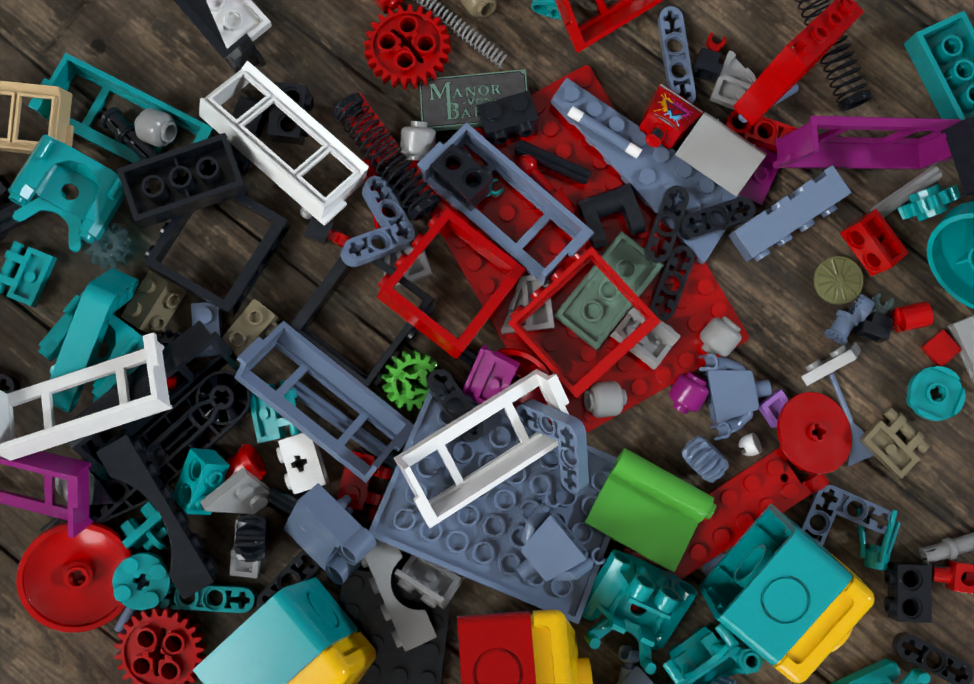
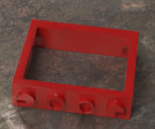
M835 0L783 48L735 103L733 108L753 126L814 67L865 11L858 6L856 1Z
M447 208L442 215L436 213L427 225L430 229L425 235L419 233L411 244L414 249L410 254L407 255L404 252L394 265L397 268L392 275L387 273L377 285L381 289L376 298L457 359L526 269ZM444 226L507 274L503 282L458 339L393 289Z
M592 246L587 251L583 248L571 258L574 263L566 270L564 267L557 270L551 276L553 282L546 288L540 286L530 296L532 301L525 308L522 305L518 306L510 315L512 320L508 322L553 373L557 374L558 379L576 398L661 322ZM592 262L639 312L645 321L575 384L522 324L587 264Z

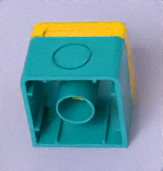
M772 503L698 586L715 619L793 683L806 681L831 652H834L846 642L853 627L873 606L875 600L873 592L854 572Z
M315 577L284 587L198 664L193 671L203 684H358L374 662L376 651L362 632H357L359 630L358 627Z

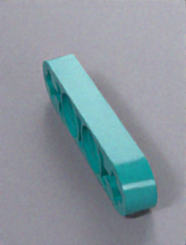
M172 582L169 593L175 592L174 597H166L158 605H160L161 609H165L170 605L172 609L244 613L255 606L257 594L249 586L210 584L195 593V601L192 604H187L182 600L178 589L175 591L174 587L176 588V586ZM212 590H218L222 593L223 601L220 605L210 603L209 594ZM243 592H245L247 598H250V602H247L245 606H242L241 601L235 600L230 602V606H227L230 597H239Z

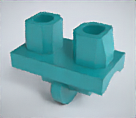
M149 501L140 510L147 519L142 525H140L136 518H131L120 526L126 538L122 543L127 549L133 547L138 550L143 546L149 551L154 546L161 550L167 546L164 539L168 534L167 528L161 515L151 501Z

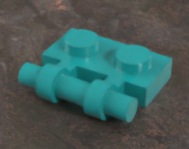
M13 241L10 250L5 252L4 257L6 259L0 271V294L3 295L7 285L11 286L6 297L36 308L57 258L29 246L25 255L22 256L20 254L24 244ZM20 263L15 278H12L11 275L16 264Z
M286 380L280 381V385H282ZM274 383V384H268V385H269L270 387H272L275 391L277 390L275 383ZM291 388L283 397L296 407V390ZM251 392L252 401L250 409L257 443L285 438L284 426L288 425L291 436L302 433Z

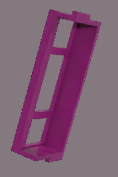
M811 116L807 124L783 136V138H776L777 161L773 162V168L827 169L833 165L835 169L922 170L937 163L953 159L946 140V134H941V131L960 122L961 119ZM817 129H830L820 135L817 132ZM847 130L897 131L884 138L835 137ZM917 131H935L921 138H904Z
M44 451L11 461L0 456V464L44 474L45 500L0 489L1 504L68 520V537L72 538L94 522L89 518V467L91 463ZM55 477L67 480L68 506L56 503Z

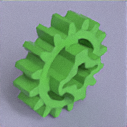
M413 350L410 356L406 351H402L401 359H398L396 356L392 357L395 363L393 366L386 364L385 367L389 370V374L382 375V379L388 383L384 384L382 389L385 392H389L386 397L391 402L394 401L398 408L404 405L408 411H411L414 404L418 409H421L422 402L425 401L429 392L426 375L429 376L432 371L436 370L438 364L433 359H430V356L426 353L420 355L417 350ZM406 377L416 379L419 383L408 381Z

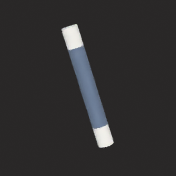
M572 106L567 116L637 159L641 153V148L576 107Z

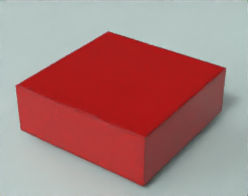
M944 329L939 330L920 347L936 366L942 367L962 350Z

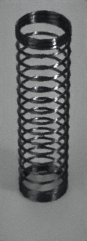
M794 0L799 3L798 10H802L801 17L806 18L804 21L806 26L809 25L806 23L809 18L820 15L822 13L820 12L821 10L831 5L828 4L814 11L809 16H804L803 13L806 10L819 7L830 0H816L806 8H800V5L811 0ZM843 35L834 45L846 40L848 35ZM847 43L833 49L820 60V64L825 65L823 72L828 73L826 79L833 80L829 87L836 88L832 94L839 96L835 101L838 103L839 111H847L860 106L873 97L871 90H863L839 101L846 94L866 87L868 83H863L846 92L835 94L843 86L857 82L865 76L859 75L841 85L832 86L838 79L861 70V67H856L838 77L829 78L835 71L855 64L858 59L850 60L835 69L826 70L830 64L852 56L855 51L842 54L830 62H822L827 56L849 48L852 43Z
M352 93L346 96L333 108L332 116H334L335 120H338L339 125L344 126V131L349 133V138L355 139L354 144L360 146V152L365 153V159L371 160L370 165L376 167V173L381 174V180H387L386 186L392 187V194H398L397 200L403 201L402 207L408 208V214L413 221L420 220L428 215L441 202V199L437 196L438 194L430 195L433 192V189L430 188L422 193L412 204L404 205L409 198L424 189L428 182L421 183L407 197L399 199L402 192L421 180L422 175L414 177L400 191L394 192L395 187L414 175L417 168L410 169L395 184H388L392 178L404 172L411 165L412 161L405 162L390 177L383 178L385 172L399 165L406 158L407 154L398 156L383 171H378L380 165L390 161L401 151V147L394 148L378 164H373V160L389 151L395 145L396 140L389 141L373 157L368 158V153L384 144L390 138L391 133H386L379 137L385 131V126L374 130L379 125L380 120L376 119L370 122L374 118L375 113L371 112L365 115L369 111L370 106L361 107L364 99L360 93ZM367 108L360 116L350 121L356 114ZM372 115L365 123L357 127L365 118ZM349 117L346 123H341V120ZM359 120L351 130H346L347 125ZM376 123L370 130L363 133L369 126ZM364 127L356 137L351 136L352 132ZM381 130L376 136H374L372 139L368 140V139H369L372 135H374L377 131ZM369 134L361 144H357V139ZM384 137H386L381 143H379L378 145H376L375 147H373V146H374L376 143H378L381 139H383ZM376 138H378V139L368 148V150H365V151L362 150L363 145H366V144L372 142L373 140H375ZM388 145H390L386 150H384L383 152H381L385 147H387Z

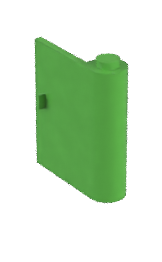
M624 448L612 467L584 523L674 573L698 523L703 521L704 518L708 520L711 518L716 509V504L713 503V496Z

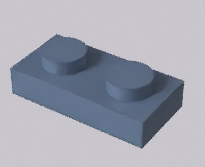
M207 302L191 303L192 326L200 320L211 334L216 332L222 338L221 310ZM210 345L195 358L216 357L219 353Z

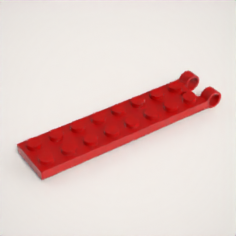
M779 446L707 493L714 497L713 503L716 504V509L709 520L704 518L703 521L698 523L674 573L628 547H624L620 551L631 554L683 579L735 545L770 503L783 513L807 496L826 487L829 484V480L825 474H811L800 482L786 460L788 458L781 446ZM782 474L787 476L785 482H782L780 479ZM604 564L600 565L598 573L600 572ZM632 603L630 609L633 612L640 606Z

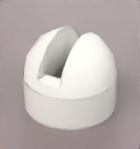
M754 432L740 439L738 446L739 448H745L741 451L743 455L755 456L762 453L761 443Z

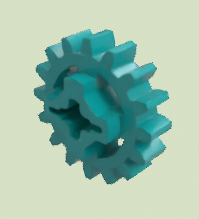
M935 184L909 195L910 202L897 207L902 220L917 216L918 221H922L949 209L948 203L960 198V192L957 185L941 189L940 184Z

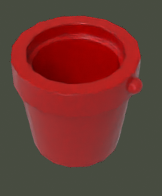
M242 444L238 452L226 461L230 466L225 481L242 467L259 480L263 479V475L267 471L266 466L254 447L249 444Z

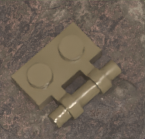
M890 406L883 412V415L889 420L888 424L886 425L882 420H876L858 440L896 478L902 479L920 460L913 450L917 448L921 453H924L929 449L930 445L924 440V435L919 430H914L906 422L907 418L901 412L897 413ZM898 430L906 437L905 442L895 434Z

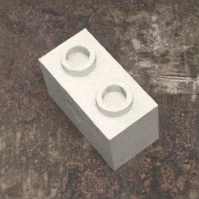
M304 433L278 441L280 447L276 448L277 456L281 464L285 463L287 474H284V478L289 490L292 489L293 493L297 494L312 489L317 483L321 486L330 483L318 444ZM299 456L301 459H307L308 464L304 465V471L302 467L296 466V462L300 461Z

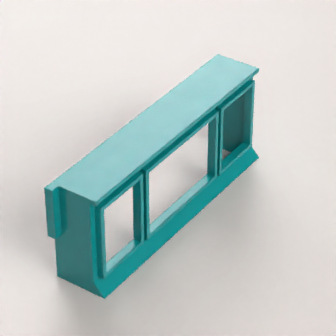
M67 53L64 54L50 80L44 78L40 84L58 86L67 91L76 75L102 87L83 122L80 123L70 118L69 125L74 126L73 134L130 163L141 161L131 148L91 128L111 92L143 109L153 108L170 114L177 126L196 135L193 143L215 135L213 132L215 129ZM32 98L28 106L39 113L44 119L50 120L52 100ZM153 146V149L158 154H161L164 147ZM186 177L182 178L181 185L185 184L188 180Z

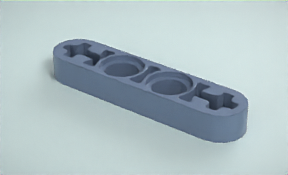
M669 6L661 11L657 24L667 86L679 95L680 85L684 84L683 94L684 96H689L687 101L693 104L696 99V91L684 18L678 8ZM667 15H671L672 19H676L673 24L672 33H669L670 23L665 21ZM677 40L681 43L682 49L678 52H672L668 49L667 42ZM675 65L683 66L686 75L682 78L675 77L671 72L672 67Z

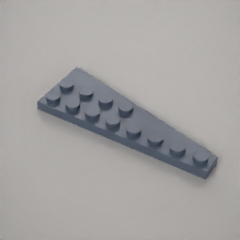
M566 78L553 96L550 103L571 125L574 124L586 137L585 141L598 150L604 157L603 160L621 175L620 179L625 184L629 183L634 194L646 207L649 206L655 213H657L664 192L672 186H682L689 194V202L683 218L690 213L742 197L739 194L737 196L733 195L675 155L676 151L673 149H667L661 144L657 148L650 147L645 141L646 134L640 131L639 126L570 79ZM572 106L641 148L642 151L637 159L567 116ZM678 192L669 195V198L672 199V205L668 210L664 208V212H672L678 216V212H673L675 205L679 202L682 203V199L678 198ZM740 207L736 208L733 212H730V215L733 216L734 214H736ZM711 212V222L717 226L722 225V215L718 212ZM668 217L661 218L660 222L672 231L674 228L672 219ZM703 221L697 224L689 223L686 227L688 230L692 229L694 231L703 225ZM725 230L692 241L682 238L679 232L677 237L680 239L678 242L681 245L692 249L697 258L696 261L702 265L708 259Z

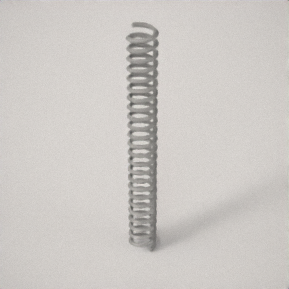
M416 0L417 4H420L425 10L429 11L437 2V0H433L427 8L431 0H427L424 5L422 4L425 0ZM438 2L432 11L433 17H439L445 9V5H443L438 13L435 14L441 6V2ZM449 8L446 9L440 17L441 23H445L446 27L449 26V29L457 33L458 36H461L462 40L466 39V43L470 42V46H474V49H478L479 53L482 52L483 56L486 55V59H490V62H494L495 66L499 65V69H502L501 64L507 57V54L497 63L503 51H500L497 57L493 59L499 48H496L489 56V53L494 48L493 44L484 53L490 45V41L480 50L486 38L476 47L482 35H479L476 41L472 43L478 31L468 40L474 31V28H471L464 37L470 25H467L463 32L459 34L466 22H463L459 29L456 30V27L462 21L459 18L451 28L457 19V15L447 24L448 20L453 16V12H450L446 20L443 21L449 12Z

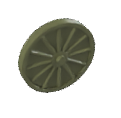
M833 256L819 264L815 270L813 282L817 294L824 301L835 305H842L858 297L863 288L864 278L862 270L855 261L845 256Z

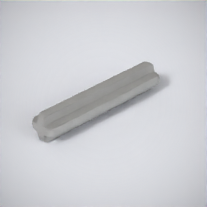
M931 166L873 206L870 211L877 209L883 218L896 210L897 207L909 201V195L928 188L942 177V172L937 166Z

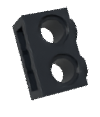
M274 82L290 98L300 97L297 104L307 113L313 110L314 96L311 95L307 85ZM274 103L271 104L267 135L271 141L304 145L305 137H309V134L297 123L293 131L285 132V125L294 121Z
M451 144L430 164L431 178L470 212L493 190V175L490 170L483 165L479 166L465 149H459L454 144ZM451 165L459 166L456 170H451L448 167ZM470 182H477L480 185L477 187H470L467 184Z
M889 561L888 568L884 572L885 583L888 585V596L885 597L884 608L888 618L897 622L932 623V566L920 562ZM909 571L911 579L907 584H904L902 580L903 574ZM909 599L911 602L910 609L907 612H903L902 605L905 600Z

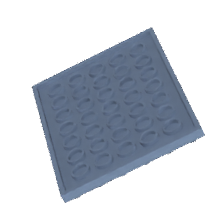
M435 380L433 386L435 388L440 386L444 391V395L440 396L442 400L448 394L454 392L452 388L447 392L444 384ZM430 392L426 396L403 452L450 423ZM465 395L473 408L480 405L472 400L473 397ZM453 398L447 402V408L452 413H459L463 409V404L459 399ZM504 409L482 421L484 432L477 441L472 443L465 442L458 436L445 444L462 478L470 475L520 443ZM477 425L464 433L466 435L468 433H471L473 436H475V430L477 429ZM523 425L528 437L536 433V431ZM587 445L589 484L580 492L573 494L567 491L561 482L559 448L557 446L431 528L427 526L413 500L415 495L397 465L369 531L375 540L541 610H560L569 622L579 624L600 565L593 566L590 571L574 581L556 582L551 579L546 582L538 572L526 581L516 569L519 564L527 559L520 550L524 545L521 536L527 518L538 505H541L542 498L548 492H552L547 498L548 503L555 505L559 499L561 502L554 510L555 513L587 551L592 548H600V550L594 553L596 561L603 558L610 537L588 526L584 521L617 458ZM437 450L410 466L428 501L455 484ZM570 451L572 457L576 460L575 455Z

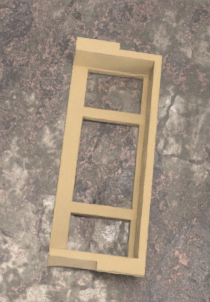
M0 81V95L12 96L7 138H0V151L31 154L38 144L36 141L18 140L22 97L52 100L48 135L72 147L74 126L69 125L72 93L58 86Z

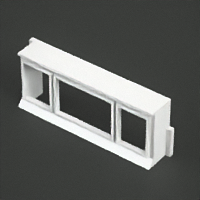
M246 61L241 70L209 95L200 99L199 116L219 134L226 133L231 144L324 226L346 207L347 203L345 200L364 183L369 166L249 61ZM250 82L265 97L236 120L221 105ZM273 103L322 145L320 149L295 170L244 127ZM331 153L353 173L327 197H324L302 176L326 155Z
M153 332L143 336L144 349L8 394L0 390V456L11 461L172 409L162 354L164 346L157 341L156 334ZM147 363L151 395L130 401L126 370ZM116 373L120 405L55 426L53 393ZM41 398L44 430L16 438L13 407Z
M538 369L534 370L393 458L415 495L413 500L429 528L558 446V441L539 432L528 437L512 402L539 386L548 406L569 414L565 407L569 400L557 374L553 373L548 376ZM504 408L520 443L470 475L462 478L445 444ZM437 450L455 484L428 501L410 466Z

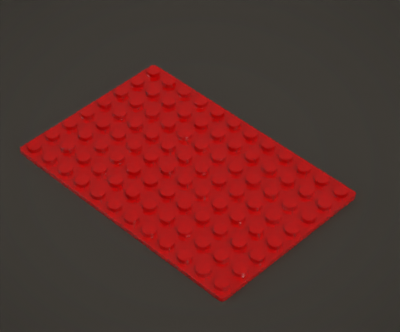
M588 65L582 66L531 95L539 118V131L529 137L510 139L501 145L492 144L515 165L520 157L514 153L515 146L519 140H524L589 169L591 175L588 182L581 184L537 164L539 172L556 190L562 187L565 195L576 206V202L625 185L620 179L621 175L603 160L604 157L593 145L590 146L585 141L586 137L574 124L571 125L550 103L564 80L568 78L615 110ZM483 127L473 128L486 139ZM466 146L463 147L472 156L475 163L479 166H487ZM418 160L412 161L411 165L405 170V172H408L412 168H417V171L410 177V180L418 175H422L421 169L417 167V164L420 162ZM451 165L448 168L451 170H456L459 168V166ZM494 171L492 173L493 179H498L499 182L493 185L492 191L497 192L504 188L503 194L499 197L491 195L485 197L475 208L517 243L544 213ZM422 178L414 185V188L424 182ZM427 185L418 193V195L420 196L426 190L430 189V187ZM437 195L441 202L429 213L432 218L436 213L442 215L448 208L491 241L440 195ZM636 195L635 198L645 223L646 232L631 236L622 212L601 218L600 222L606 236L607 245L595 249L600 256L603 255L621 231L645 248L656 213L649 206L646 207ZM577 211L574 215L579 220H581L579 212ZM550 220L523 250L542 267L546 268L573 238ZM659 221V227L663 232H671L668 227L666 228ZM444 226L440 233L483 307L506 278L507 274ZM655 233L654 238L660 239L657 246L651 247L650 250L654 252V257L657 258L659 255H664V251L661 250L662 242L664 240L669 242L670 238H662ZM678 237L675 239L672 250L681 245L678 242L680 240ZM589 240L580 250L584 248L587 251L591 247ZM683 252L674 256L678 259V263L675 269L669 267V271L679 272L680 266L684 262H688ZM569 256L557 270L561 267H564L566 270L574 262ZM695 257L675 313L670 319L664 321L665 324L671 326L680 335V338L671 347L661 363L653 370L636 355L628 351L595 381L613 380L618 382L621 389L626 391L627 403L623 405L621 413L672 385L680 374H688L689 371L694 372L699 367L706 365L705 359L699 358V355L708 354L701 348L704 343L700 339V333L712 318L726 316L741 328L739 333L742 339L736 347L748 341V333L706 262L701 265L696 261L697 258ZM592 262L587 264L551 297L553 316L594 266ZM664 266L639 296L648 308ZM525 271L521 276H528L530 274ZM669 276L665 278L664 286L669 291H676L679 287V282L675 277ZM551 277L549 278V285L553 282ZM518 279L489 319L506 348L523 349L536 355L517 333L501 334V328L504 325L509 306L516 292ZM660 292L659 296H664V299L660 305H655V308L658 309V315L662 316V314L669 312L665 308L667 300L670 298L674 301V297L665 296ZM626 314L597 350L593 349L554 317V329L530 331L528 333L576 384L620 344L610 335ZM560 381L569 400L565 407L569 415L578 418L583 423L586 433L616 417H594L585 408L584 392L576 398Z

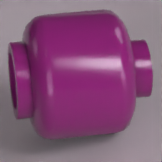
M690 371L688 374H680L669 391V397L674 402L673 408L684 414H687L688 411L698 412L710 394V389L707 386L708 381Z

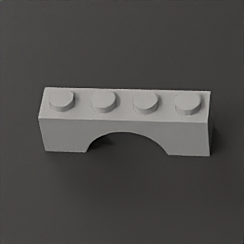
M376 540V546L361 560L363 568L369 566L373 577L368 580L374 594L380 593L383 598L384 604H381L380 608L385 620L392 619L396 630L392 631L391 634L397 648L403 646L406 652L437 636L425 609H411L402 605L392 592L391 574L395 565L402 558L400 550Z

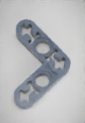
M372 176L367 179L362 188V195L381 228L353 237L345 242L340 256L342 261L351 267L361 266L406 249L415 237L414 228L395 195L392 194L391 188L387 187L386 181L381 180V177ZM382 208L392 209L395 217H386L382 213ZM397 232H399L401 235L405 234L406 238L404 239L403 236H397ZM375 238L382 240L385 248H375L371 240ZM350 249H352L354 252L361 250L358 257L355 253L350 254Z
M529 399L518 405L516 412L522 425L558 441L560 477L564 488L573 494L586 488L589 484L587 436L583 423L572 415L534 399ZM570 451L575 455L576 460L572 457Z
M827 485L815 492L800 528L804 531L807 530L811 534L820 535L817 542L823 546L836 515L871 531L884 534L887 525H881L878 528V522L867 518L866 523L863 520L868 515L869 507H872V510L869 512L870 514L881 516L883 513L885 514L884 519L886 521L889 520L891 512L836 486ZM831 490L835 501L828 502L825 509L831 510L830 514L815 510L816 504L822 507L825 499L821 497L822 493H828ZM851 501H857L862 506V512L857 517H852L847 512V505ZM819 514L824 518L825 525L821 530L816 531L811 528L810 519L812 516Z

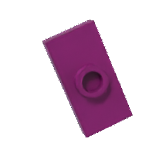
M759 146L758 148L767 153V155L739 192L740 196L749 198L758 207L762 205L779 169L773 168V162L777 161V154Z

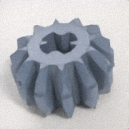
M697 435L682 449V456L698 475L708 482L713 483L720 479L729 468L728 461L703 436Z

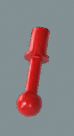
M526 154L517 159L516 166L572 214L579 210L565 195L562 187L556 190L539 172L537 162L533 156Z

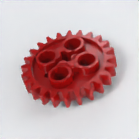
M409 4L407 11H403L400 5H398L397 13H393L390 8L387 9L388 17L385 18L379 14L380 23L371 22L373 31H366L368 40L364 41L366 49L364 54L366 60H369L367 62L369 69H374L373 72L376 78L382 75L383 84L391 80L394 89L399 83H402L403 90H406L408 84L412 83L416 90L420 81L425 86H428L427 78L430 77L433 80H437L435 71L443 73L444 66L442 63H449L447 54L451 53V47L448 45L451 42L450 36L446 34V25H441L440 17L433 19L431 10L424 15L422 6L416 12L413 11L411 4ZM406 28H414L411 32H404ZM395 31L400 36V38L392 32ZM387 44H394L390 49L383 48ZM428 45L432 47L427 51L421 50L423 46ZM415 56H416L419 60H421L423 63H419V62L416 60ZM404 62L412 63L409 67H400Z
M157 605L153 608L152 612L150 609H146L141 614L138 612L131 617L132 621L128 620L123 625L125 629H122L117 635L122 640H119L114 645L115 648L121 650L114 656V659L122 660L117 670L125 669L127 672L122 679L125 680L131 677L133 679L131 684L194 683L198 676L194 673L193 669L207 657V655L201 652L208 645L199 642L205 636V633L196 634L195 632L200 624L190 625L189 622L192 616L189 615L183 619L181 617L182 609L172 614L170 605L163 612L160 605ZM163 628L166 629V636H165V637H163V636H164V629H163ZM145 631L151 632L154 636V640L148 639L145 635ZM172 636L179 637L182 645L176 644ZM141 658L146 659L149 662L150 667L144 666L141 662ZM168 663L174 664L177 667V672L172 671ZM157 665L159 666V667H158V674H159V675L156 674V667H157Z

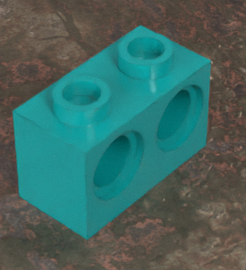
M190 448L174 490V501L186 514L211 515L212 512L205 511L200 501L223 484L230 465L215 450Z

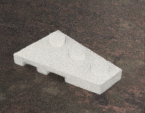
M206 0L227 49L246 33L253 42L272 27L271 21L251 0Z

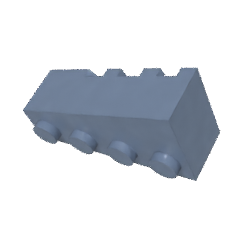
M832 165L814 180H809L791 195L785 196L772 205L770 209L763 211L733 231L729 238L746 262L752 258L758 262L771 253L768 250L769 247L775 243L780 247L791 240L793 237L790 233L799 228L802 233L815 224L813 218L819 214L824 218L838 208L835 204L852 192Z

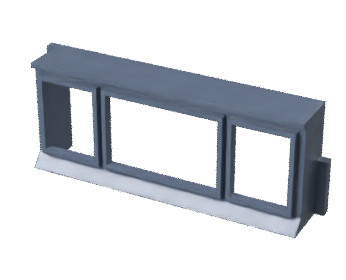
M465 123L444 145L439 142L417 164V167L421 169L422 181L428 182L427 185L502 251L526 269L525 271L542 286L569 256L572 258L594 235V232L468 123ZM451 144H454L459 149L466 146L487 164L486 168L491 173L495 171L544 213L517 243L510 239L476 208L470 212L431 178L430 164ZM470 182L468 184V186L470 187H477L480 185L477 182ZM552 220L573 240L544 268L523 249Z
M284 321L264 340L258 337L237 358L241 363L234 377L237 381L365 483L368 482L393 449L399 452L407 442L414 427V424ZM274 347L278 348L300 366L276 391L250 371ZM306 372L360 414L338 440L283 397ZM366 420L392 439L371 466L344 446Z

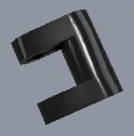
M629 183L576 202L582 222L594 232V235L589 239L590 245L594 250L607 245L606 236L600 222L601 218L622 212L631 236L646 232L641 211Z

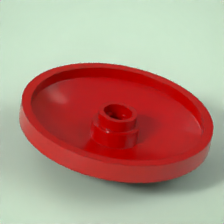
M63 522L46 529L29 544L17 569L16 585L22 605L36 621L48 628L61 632H85L107 624L126 607L115 599L112 579L117 566L127 557L133 555L131 549H127L123 545L122 541L124 539L118 533L99 523L90 524L74 538L68 537V522Z

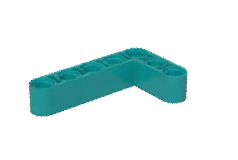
M111 268L87 285L49 380L93 366L113 313L131 300L137 289L138 279ZM86 383L53 393V406L71 413L77 405Z

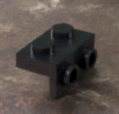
M529 90L477 105L486 140L491 144L501 145L510 139L529 137L539 131V118Z

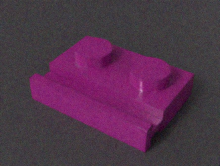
M484 345L480 349L462 390L463 394L473 397L472 400L479 404L483 403L511 385L520 363L496 350L494 352Z

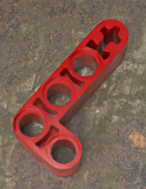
M736 110L724 122V125L752 144H756L757 147L760 146L776 154V138H783V136L798 129L764 116L753 126L749 122L742 123L739 120L740 113ZM732 120L741 122L743 129L734 128ZM757 130H765L768 133V138L760 137Z

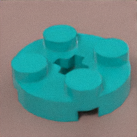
M942 366L923 368L915 373L908 383L906 403L919 417L925 420H946L958 414L962 409L966 398L965 388H962L959 376L949 368ZM937 386L939 388L938 392L942 394L941 399L936 398L933 400L930 390L935 389Z
M139 552L127 557L117 566L113 574L112 587L115 599L134 610H146L157 606L167 596L172 584V579L169 576L170 570H168L164 563L165 561L160 556L150 552ZM141 574H145V579L150 581V584L144 585L143 588L138 587V583L135 582V578H139Z

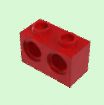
M877 209L855 219L840 232V235L871 276L892 268L909 253Z

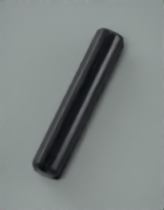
M519 140L515 146L514 153L518 156L531 155L535 158L538 165L581 184L588 182L591 171L524 140Z

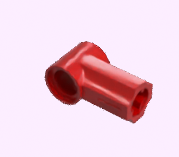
M927 301L897 307L891 311L889 316L894 319L892 328L897 333L933 324V311Z

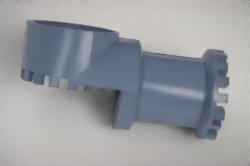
M860 294L856 298L858 301L854 300L855 305L851 304L852 307L849 308L848 312L843 310L836 312L837 318L830 329L825 330L824 335L830 340L834 339L833 342L837 341L838 344L840 343L845 346L848 342L846 338L853 327L858 326L860 322L866 319L872 311L875 302Z

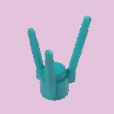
M860 507L857 508V516L862 512ZM893 509L891 511L882 546L870 544L869 549H867L865 528L858 525L860 543L858 557L864 558V566L877 570H887L890 554L901 524L899 521L895 522L897 510Z

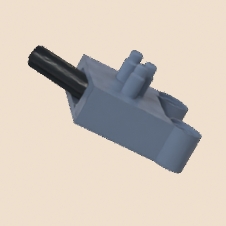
M317 483L299 500L281 489L272 488L267 496L270 503L290 514L283 529L326 572L327 576L338 585H342L362 566L361 560L376 546V540L371 532L362 527L351 516L354 511L351 507H347L351 502L349 495H344L336 501Z

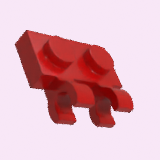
M352 451L369 466L376 460V456ZM380 466L372 476L389 480L391 479L393 469ZM344 467L337 500L344 495H349L351 502L347 507L364 510L366 503L380 506L384 494L370 492L371 478L365 483L348 468Z

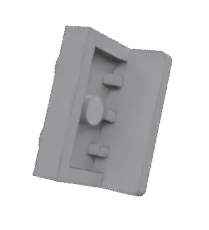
M632 307L610 336L621 343L645 319ZM661 321L629 351L654 370L671 347L679 340L680 335L671 326Z
M413 555L410 556L402 570L397 569L394 573L399 581L397 583L399 587L410 594L413 590L422 595L420 599L432 608L438 605L445 609L463 581L461 577L453 572Z

